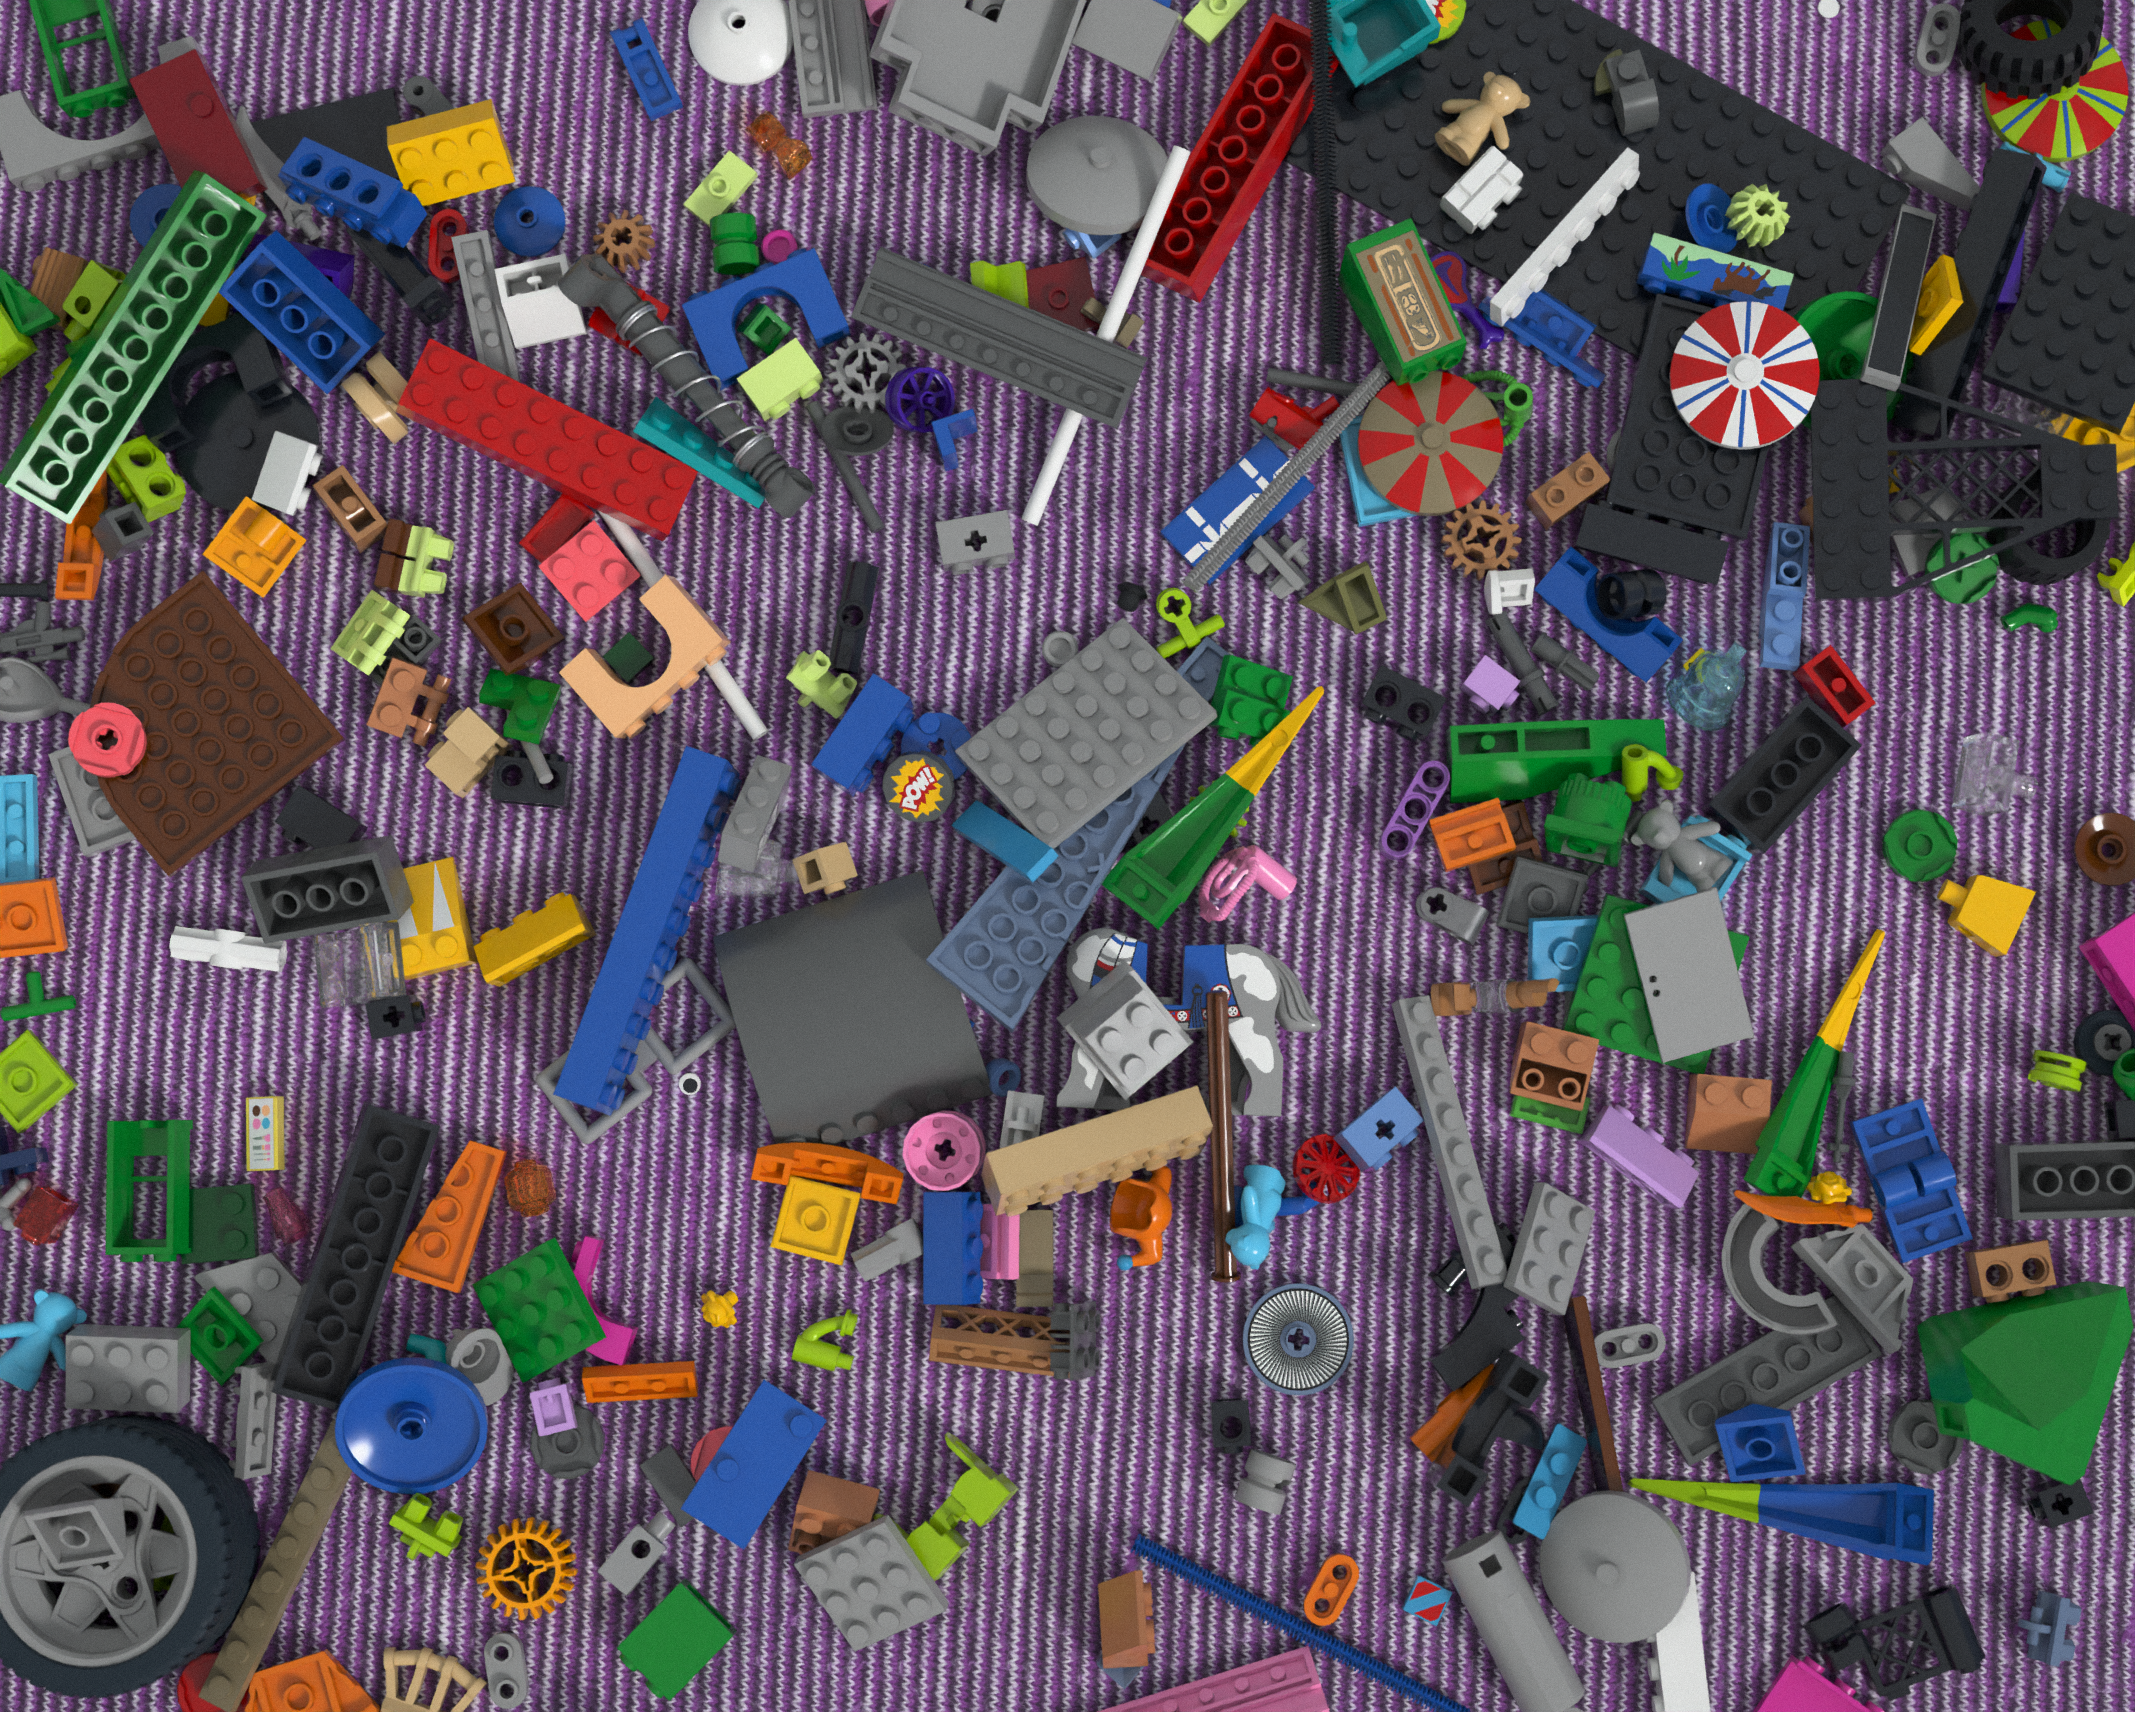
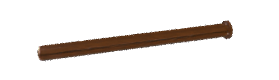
M1212 990L1206 993L1209 1112L1213 1124L1210 1142L1215 1271L1212 1272L1211 1279L1216 1282L1226 1283L1234 1282L1241 1278V1273L1237 1271V1262L1231 1251V1246L1225 1241L1227 1233L1231 1229H1235L1228 994L1223 990Z

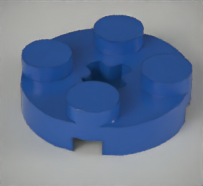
M925 713L920 718L914 720L905 730L901 740V754L909 751L920 752L921 750L931 752L927 748L930 742L944 741L943 748L947 750L945 756L938 755V757L943 759L952 770L954 782L960 779L968 770L957 758L955 750L972 737L966 726L954 716L946 713Z

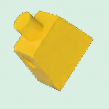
M1977 874L1969 877L1964 887L1946 879L1938 892L1937 899L1954 906L1948 919L1950 926L1989 954L1998 957L2007 954L2036 892Z

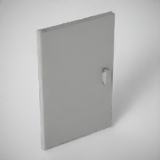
M1711 887L1708 890L1623 914L1662 1063L1754 1037L1717 887Z

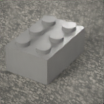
M78 1325L66 1335V1408L178 1413L190 1401L191 1328Z

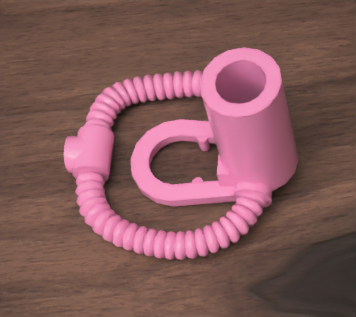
M1256 845L1232 849L1218 858L1212 864V867H1209V870H1207L1198 894L1199 915L1209 923L1214 920H1225L1254 881L1276 899L1282 900L1293 891L1297 878ZM1236 866L1238 868L1237 871L1231 874V871ZM1244 874H1246L1240 885L1237 886L1238 888H1235ZM1228 875H1230L1231 879L1229 880V882L1222 889H1220V885L1223 882V880ZM1210 887L1212 895L1219 899L1227 896L1235 888V891L1230 894L1220 909L1209 900Z

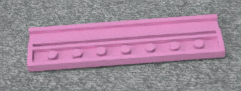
M1305 1646L1097 1712L1330 1711L1309 1646Z

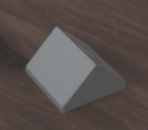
M123 1498L92 1499L27 1510L23 1515L55 1570L126 1558L127 1543Z

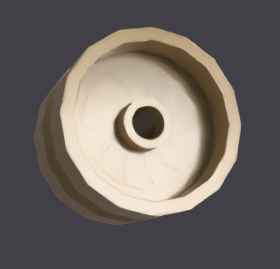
M379 351L366 362V369L378 382L372 387L362 374L356 372L341 383V385L356 401L354 405L375 429L379 427L395 445L408 433L407 425L396 414L398 402L408 383Z

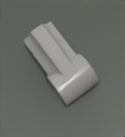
M914 1217L884 1233L885 1236L851 1253L854 1264L865 1282L887 1272L888 1269L898 1264L902 1266L923 1254V1235Z

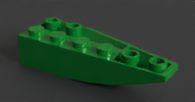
M1664 719L1565 720L1450 726L1445 731L1447 767L1450 772V804L1486 802L1499 798L1500 801L1524 800L1559 789L1560 784L1568 779L1569 774L1580 773L1593 779L1622 770V751L1626 746L1633 744L1642 745L1647 750L1655 751L1663 757L1667 756Z

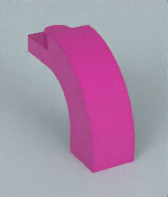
M588 1235L584 1237L583 1242L577 1241L571 1262L576 1263L575 1269H571L606 1338L585 1350L598 1358L624 1365L628 1362L638 1327L611 1319L597 1306L592 1294V1278L604 1239Z

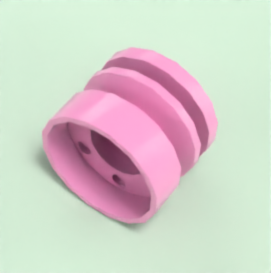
M943 1110L922 1117L910 1128L903 1146V1159L907 1171L917 1183L930 1190L947 1191L967 1183L978 1174L986 1156V1141L982 1129L972 1118L959 1111ZM950 1140L951 1148L955 1149L956 1153L949 1155L945 1159L943 1158V1151L938 1149V1145Z

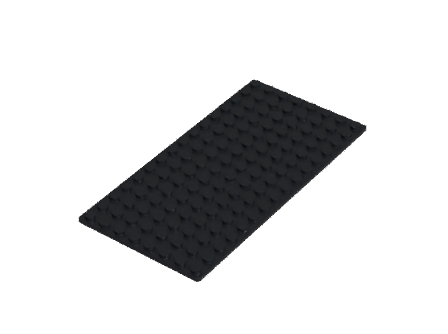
M1465 0L1466 9L1463 22L1456 33L1450 38L1441 40L1438 43L1428 44L1426 50L1366 85L1361 83L1355 88L1340 63L1332 75L1333 79L1329 80V82H1333L1329 86L1334 87L1329 89V91H1334V93L1329 94L1334 96V98L1330 99L1334 100L1333 103H1330V105H1334V107L1330 108V110H1334V112L1330 113L1334 114L1330 119H1335V121L1330 122L1335 124L1331 126V128H1335V130L1331 131V133H1335V135L1331 136L1335 138V140H1331V142H1335L1331 147H1336L1331 150L1336 151L1335 154H1331V156H1336V158L1332 159L1336 161V163H1332V165H1336L1335 168H1332V170H1336V172L1332 173L1336 177H1332V179H1337V181L1332 182L1337 184L1333 188H1337V191L1396 224L1411 218L1421 238L1444 251L1457 253L1467 264L1503 284L1507 283L1627 147L1639 154L1638 171L1640 175L1634 186L1629 190L1624 189L1617 197V202L1610 213L1606 216L1601 215L1597 219L1590 235L1584 241L1579 240L1572 247L1567 261L1560 267L1556 265L1548 274V280L1542 288L1597 325L1592 334L1637 359L1640 356L1653 298L1656 295L1646 291L1644 285L1636 283L1647 243L1653 233H1658L1698 245L1688 228L1685 212L1687 198L1695 187L1702 184H1713L1721 188L1732 199L1737 192L1743 191L1751 184H1754L1757 188L1767 184L1769 193L1772 194L1779 191L1777 199L1780 202L1788 203L1787 209L1784 212L1790 218L1784 226V233L1778 239L1762 248L1758 243L1755 246L1748 247L1747 240L1743 238L1738 240L1735 247L1725 254L1793 273L1794 276L1783 310L1792 317L1806 304L1818 297L1837 292H1854L1894 223L1901 205L1905 203L1910 194V189L1907 185L1573 0ZM1620 48L1622 54L1640 50L1648 77L1654 80L1659 102V121L1657 126L1624 136L1621 134L1611 103L1614 98L1612 91L1595 96L1594 92L1595 76L1601 62L1610 53ZM1487 72H1493L1495 75H1504L1513 79L1520 86L1522 93L1529 96L1530 104L1526 108H1517L1512 113L1503 116L1510 141L1509 147L1504 150L1500 149L1496 144L1494 133L1490 131L1479 152L1468 166L1460 164L1444 153L1436 142L1435 134L1442 127L1446 128L1449 124L1457 121L1460 113L1448 114L1443 111L1442 104L1450 99L1480 100L1482 89L1485 86L1483 77ZM1312 109L1283 161L1315 178L1318 175L1315 173V171H1318L1315 169V166L1318 165L1314 164L1317 161L1314 159V157H1317L1314 155L1317 152L1314 150L1316 148L1314 143L1317 142L1314 141L1316 138L1314 134L1316 133L1313 130L1316 128L1313 125L1316 123L1313 120L1316 119L1313 116L1316 114L1313 113L1315 109ZM1491 146H1495L1506 156L1508 161H1511L1524 174L1519 184L1522 190L1510 204L1507 205L1504 201L1501 202L1494 210L1498 215L1486 229L1482 230L1480 227H1477L1472 234H1469L1455 219H1452L1441 209L1440 202L1442 197ZM1668 292L1662 294L1679 299V296ZM1701 302L1699 303V305H1703V306H1707V307H1711V308L1714 307V306H1711V305H1708V304H1705V303H1701Z

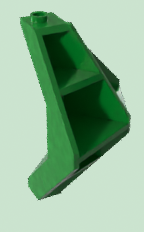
M2084 1281L2045 1290L2046 1293L2019 1296L2005 1301L1992 1302L1931 1316L1920 1323L1917 1329L1939 1434L1967 1439L2063 1484L2072 1485L2084 1476L2133 1331L2125 1287Z

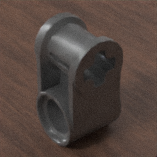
M1438 887L1420 893L1415 903L1416 912L1419 917L1443 929L1454 938L1470 945H1474L1489 915V911L1480 905ZM1437 896L1439 898L1437 904L1442 909L1431 914L1429 912L1430 905L1426 903V900Z

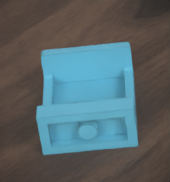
M1697 815L1696 818L1688 816L1682 821L1680 826L1682 828L1710 820L1700 815ZM1716 833L1715 835L1700 837L1697 840L1718 850L1733 861L1730 867L1712 886L1717 887L1721 902L1743 865L1751 859L1752 854L1745 850L1747 845L1740 839L1732 835H1728L1726 838ZM1660 858L1638 891V893L1655 904L1697 893L1696 888L1691 884L1686 874L1678 869L1676 864L1674 865L1671 885L1667 887L1659 881Z

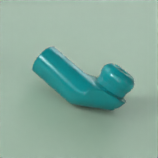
M414 1333L410 1334L406 1351L421 1354L426 1359L447 1364L445 1357L447 1347L445 1343L430 1337Z

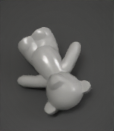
M1666 799L1661 802L1659 807L1650 809L1643 815L1639 821L1637 832L1631 837V842L1636 846L1647 844L1652 848L1662 850L1659 881L1665 886L1669 887L1671 885L1674 865L1676 864L1678 869L1686 874L1697 892L1708 890L1724 874L1733 861L1723 853L1697 839L1715 835L1720 831L1721 826L1718 822L1708 821L1681 828L1677 817L1673 813L1674 804Z

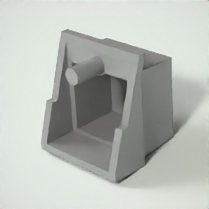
M1126 961L1121 962L1056 1018L1124 1100L1129 1098L1193 1043V1040Z

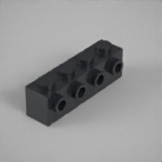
M1595 499L1594 504L1587 503L1584 505L1573 548L1709 586L1718 584L1730 543L1721 540V533L1708 529H1700L1699 534L1685 530L1687 524L1672 519H1666L1664 524L1651 521V515L1643 511L1630 510L1629 514L1615 511L1616 507L1600 499Z

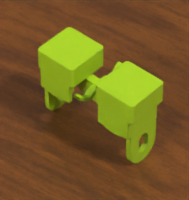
M949 1432L945 1434L947 1446L971 1469L958 1479L954 1489L950 1492L951 1495L930 1518V1524L925 1521L908 1535L892 1519L934 1581L940 1579L970 1545L954 1529L958 1522L962 1520L967 1523L971 1518L979 1527L988 1524L1019 1489L1003 1473L997 1475L966 1444ZM875 1514L873 1518L877 1520L885 1515Z

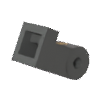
M413 76L404 84L403 96L411 109L418 115L429 116L455 109L426 77Z

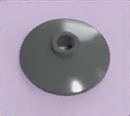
M850 404L846 407L836 408L824 418L821 434L825 443L833 450L845 455L864 456L885 448L893 438L894 426L892 420L884 411L876 408L875 413L871 414L868 406L863 405L862 410L858 413L855 410V404Z

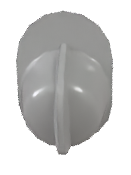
M489 1328L452 1330L454 1337L449 1342L445 1352L447 1365L460 1371L476 1386L486 1406L499 1401L507 1393L512 1383L514 1371L501 1338L496 1331Z

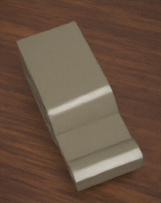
M1053 1209L1026 1210L1020 1214L1019 1279H1016V1307H1053Z

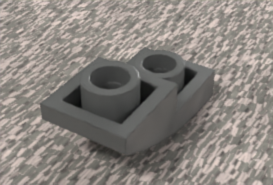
M416 615L403 626L405 631L400 639L396 637L384 654L386 659L381 666L377 664L368 676L379 687L382 684L392 656L422 666L442 642V639Z

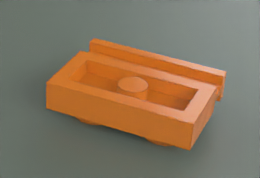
M1499 798L1428 821L1445 872L1516 849V844L1505 814L1502 811Z

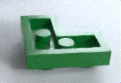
M491 668L480 690L479 703L511 710L504 724V737L539 745L561 695V685L513 673L506 676L503 671Z

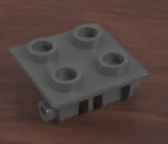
M1096 1301L1070 1304V1310L1069 1303H1054V1310L1050 1311L1051 1330H1070V1333H1050V1337L1070 1338V1344H1050V1349H1070V1352H1050V1371L1054 1372V1379H1069V1372L1070 1380L1096 1376V1370L1100 1366L1101 1359L1100 1350L1096 1347V1332L1100 1330L1101 1315L1100 1311L1096 1310Z

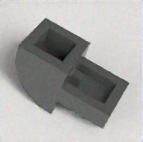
M1640 50L1605 59L1603 66L1614 97L1611 103L1622 136L1657 126L1659 121L1657 91L1653 78L1649 79Z

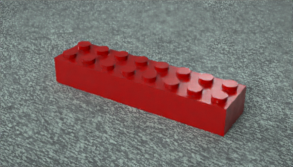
M1275 13L1271 15L1187 160L1141 276L1198 303L1201 302L1307 120L1313 106H1315L1312 103L1315 101L1312 99V97H1315L1312 92H1315L1312 90L1314 88L1312 83H1315L1312 81V78L1315 77H1312L1314 72L1311 71V69H1314L1311 67L1314 64L1311 62L1313 60L1311 55H1314L1311 53L1313 50L1311 46L1313 45L1310 43V41H1314L1310 38L1313 36L1310 34L1312 30ZM1331 51L1328 52V54H1333V56H1330L1328 58L1333 60L1329 61L1328 63H1333V65L1329 66V68H1333V70H1330L1329 72L1334 73L1339 64V61L1335 57L1334 53Z
M431 338L427 342L396 409L397 413L662 542L669 535L698 471L687 464Z

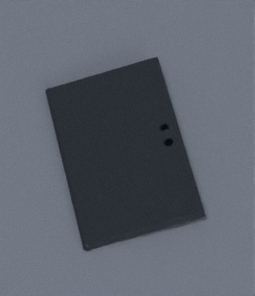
M393 87L251 122L262 141L284 164L301 140L306 137L400 180L387 146V127L401 123L395 98V89ZM263 191L267 211L279 210L273 200Z

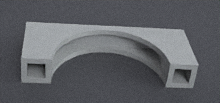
M192 36L158 46L160 65L193 49L199 51L203 56L204 54L202 48ZM21 90L0 96V151L9 181L21 191H37L44 188L46 183L55 180H72L80 175L79 173L90 169L104 170L113 166L116 161L125 158L139 159L146 156L148 151L161 147L145 113L137 122L119 134L99 140H78L62 136L47 128L39 119L32 101Z

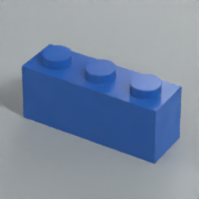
M923 1192V1304H980V1295L983 1291V1279L980 1276V1258L983 1254V1242L980 1238V1220L983 1216V1205L980 1201V1192Z

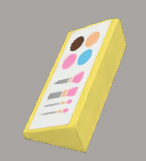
M284 1096L246 1098L247 1171L285 1170Z

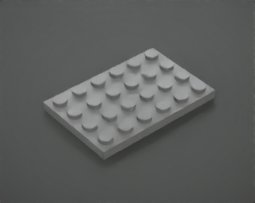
M1122 618L956 749L955 753L967 769L1028 833L1054 849L1215 720L1217 713Z

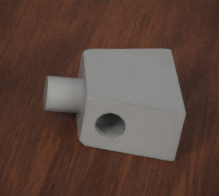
M658 1511L645 1528L637 1524L597 1572L624 1595H630L666 1551L667 1547L662 1542L676 1525ZM641 1540L646 1541L650 1547V1550L643 1558L637 1557L634 1553V1548Z

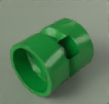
M726 213L710 219L711 240L718 245L712 249L714 272L721 275H743L754 272L760 266L758 246L752 243L757 239L755 216L747 213Z

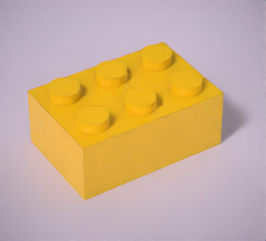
M492 99L387 127V146L399 179L403 184V189L415 194L422 206L515 182L513 160Z

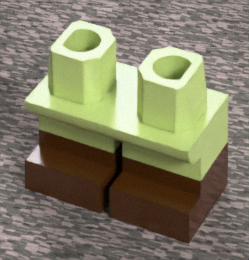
M389 518L382 547L386 554L381 553L374 585L384 592L425 598V593L443 594L447 575L443 572L431 570L433 558L451 560L455 546L454 542L438 535L432 528H422Z

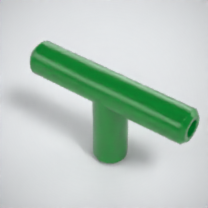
M39 971L28 972L26 974V982L30 1002L2 1007L0 1015L2 1020L6 1022L71 1010L76 1007V999L73 995L45 999L41 973Z

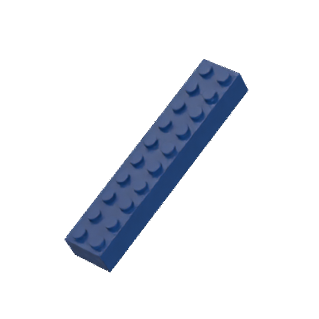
M689 746L685 747L553 1095L608 1116L612 1115L614 1109L618 1110L625 1095V1089H622L626 1075L633 1073L638 1061V1054H635L639 1041L645 1040L651 1026V1020L648 1019L652 1006L659 1004L664 992V985L661 982L666 970L671 971L675 964L677 951L674 948L679 936L683 937L687 932L690 923V916L687 914L691 903H696L703 889V882L700 881L704 869L710 868L714 861L716 848L713 845L718 833L722 834L728 821L729 814L726 811L730 800H735L741 789L742 780L739 779L740 773L727 759Z

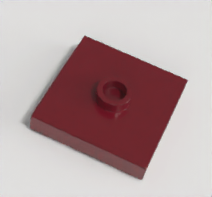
M1085 257L1026 270L1029 309L1085 332L1099 329L1101 324L1080 313V310L1090 297L1096 299Z

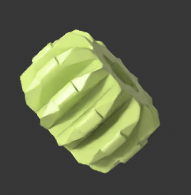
M1751 184L1733 196L1725 216L1731 219L1727 229H1733L1738 232L1736 240L1745 238L1748 247L1755 246L1758 243L1763 248L1784 233V226L1788 223L1790 216L1784 212L1787 209L1788 203L1780 202L1777 199L1779 191L1771 194L1768 191L1767 184L1759 188Z

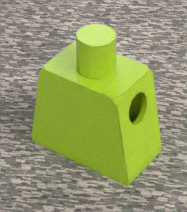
M93 260L89 262L62 305V308L73 317L72 321L63 331L70 340L75 341L90 334L127 276L121 270Z

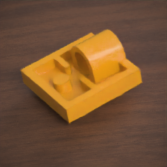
M246 496L202 555L264 598L306 542V539Z

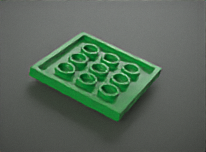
M1606 893L1561 1030L1599 1039L1598 1045L1662 1063L1623 916L1625 913L1646 908L1650 905ZM1727 929L1737 970H1739L1750 937L1747 934ZM1712 1049L1662 1064L1696 1074H1704Z

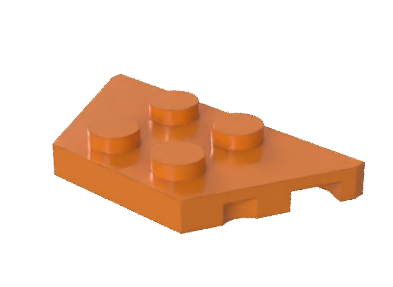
M328 1649L256 1671L250 1682V1698L245 1708V1712L381 1711L376 1701Z

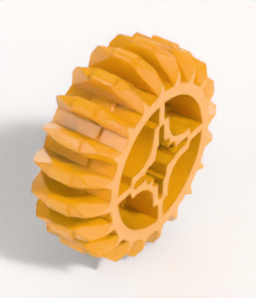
M535 1517L527 1518L525 1528L520 1518H515L512 1520V1531L503 1523L498 1527L501 1538L493 1533L487 1536L488 1543L493 1548L482 1546L479 1550L482 1556L488 1558V1560L478 1561L475 1566L479 1570H486V1574L476 1579L478 1584L487 1582L489 1584V1588L482 1592V1596L487 1598L494 1594L497 1597L492 1602L491 1607L493 1609H497L502 1603L506 1604L504 1616L506 1617L511 1616L515 1608H518V1619L524 1620L530 1608L533 1618L538 1619L542 1616L541 1606L550 1614L555 1610L553 1600L563 1604L567 1599L560 1589L571 1591L574 1588V1583L565 1578V1576L571 1577L578 1573L577 1568L567 1566V1563L577 1558L576 1553L566 1555L564 1553V1549L569 1547L572 1542L570 1539H566L562 1543L556 1540L562 1533V1529L559 1527L551 1534L547 1533L550 1524L547 1520L542 1521L539 1528L536 1529ZM526 1539H532L541 1543L549 1550L552 1556L536 1555L532 1550L531 1543L527 1544ZM514 1540L516 1549L513 1550V1564L499 1569V1559L503 1549L510 1541ZM525 1559L528 1560L527 1565L530 1562L533 1566L540 1565L529 1574V1577L525 1576L526 1572L524 1574L520 1571L512 1572L522 1565ZM555 1567V1577L552 1586L546 1594L539 1596L537 1588L540 1586L539 1576L541 1572ZM510 1580L517 1582L521 1586L523 1594L526 1593L527 1598L513 1594L506 1588L503 1582Z

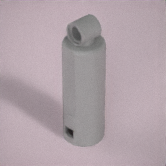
M1492 1530L1477 1536L1444 1556L1441 1561L1520 1711L1583 1712L1576 1708L1575 1704L1582 1699L1585 1694V1688L1501 1530Z

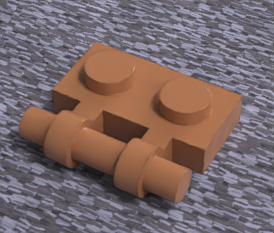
M392 656L367 720V726L400 738L403 736L406 725L415 727L416 732L412 742L426 747L430 734L434 735L438 723L435 721L442 704L447 703L450 693L447 690L452 679L438 674L433 686L425 684L423 681L428 671L426 668ZM418 694L428 698L422 716L411 713Z

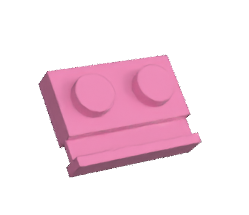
M982 1203L983 1216L980 1220V1238L983 1242V1254L980 1258V1276L986 1279H1019L1020 1214L1008 1217L1004 1213L996 1216L992 1204Z

